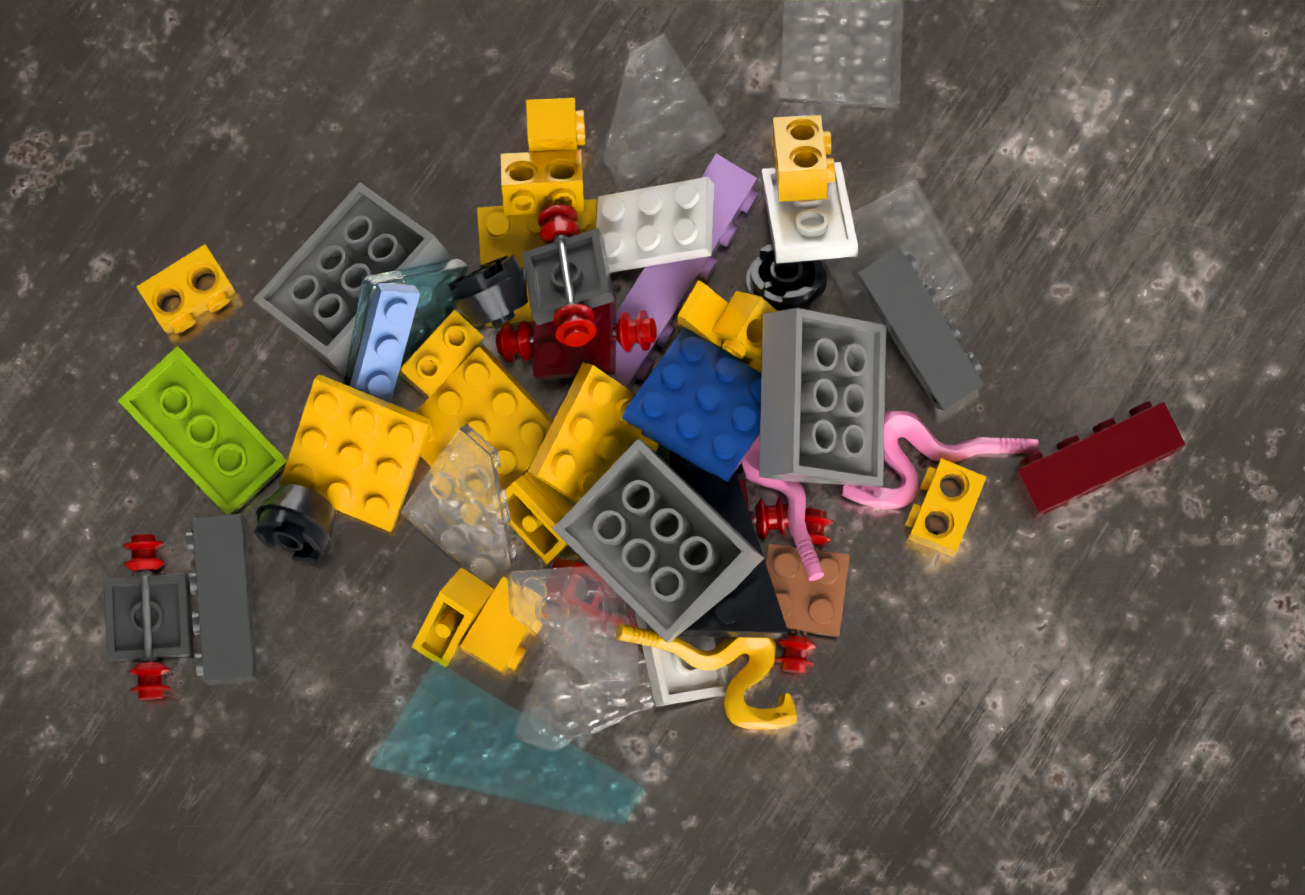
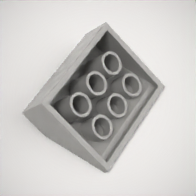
M359 182L259 292L253 301L323 362L348 380L353 375L376 283L415 285L420 292L419 301L455 260L432 233Z
M800 308L763 314L759 477L791 482L883 486L886 325Z
M637 439L553 528L667 643L674 640L732 592L764 559L678 473L640 439Z

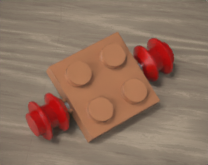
M805 508V523L824 572L822 578L815 581L808 579L796 547L776 544L768 545L766 565L787 629L790 630L788 639H778L776 641L777 644L784 648L783 656L775 658V662L782 664L781 671L805 674L806 667H815V664L807 658L808 651L817 649V645L810 638L806 637L807 633L835 637L840 635L850 554L818 550V547L831 542V538L824 534L825 526L834 523L833 520L826 518V511Z

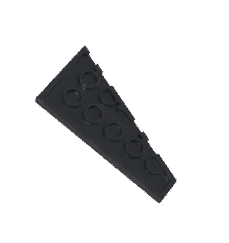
M670 451V467L763 556L736 470L729 481L726 482L715 474H710ZM765 559L732 592L678 636L788 639L789 632Z

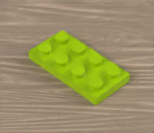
M178 346L118 400L128 413L225 515L237 513L286 466L287 460Z

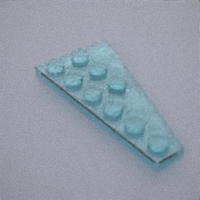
M434 661L370 765L371 768L621 825L626 824L646 791V788L437 661Z

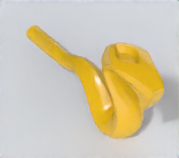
M625 624L618 625L616 630L617 640L667 650L675 653L691 666L702 670L719 669L728 665L740 655L748 654L749 661L747 665L730 681L726 690L724 707L729 720L735 726L760 730L778 729L796 723L797 713L789 693L780 695L774 708H754L747 705L744 701L743 694L745 691L764 678L774 665L777 652L776 643L773 638L726 637L714 649L704 651L679 637L667 643L653 630Z

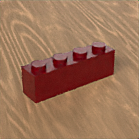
M1150 401L1144 402L1129 410L1128 412L1131 417L1116 423L1114 418H1110L1092 428L1093 435L1082 440L1079 439L1078 435H1073L1057 443L1055 446L1058 451L1043 457L1040 451L1019 461L1021 468L1017 469L1013 477L1033 518L1036 519L1180 452L1186 444L1165 402L1152 406Z

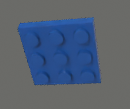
M683 327L625 409L622 419L728 482L760 435L762 374Z

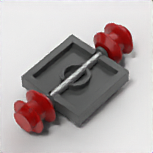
M552 204L542 210L537 218L538 225L541 227L540 238L547 245L522 253L531 314L537 326L553 321L557 327L555 331L556 339L560 343L571 347H580L593 339L597 332L596 326L592 322L594 312L591 308L614 301L604 237L598 228L580 234L579 225L576 223L578 219L576 210L568 205Z
M153 534L131 536L130 543L123 544V548L130 550L132 559L124 562V566L133 572H137V577L103 579L107 661L141 660L140 664L135 665L129 670V674L137 677L138 685L131 688L130 692L138 693V700L162 699L163 691L171 690L170 686L162 682V675L170 672V668L159 663V658L192 656L188 575L186 573L154 575L152 571L159 569L165 564V561L156 557V550L164 546V542L156 541Z

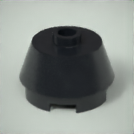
M773 243L760 249V256L749 266L746 274V284L750 294L761 296L777 311L793 308L812 311L825 291L827 275L821 260L776 264Z
M514 254L510 257L506 255L480 265L479 269L466 275V279H464L463 275H460L448 283V287L454 297L451 299V302L474 326H480L492 322L493 326L503 324L515 317V310L528 303L525 267L519 266Z
M286 484L257 509V526L254 533L270 549H273L275 543L295 552L292 557L293 560L316 562L320 554L331 547L335 511L332 504L316 491L296 484Z

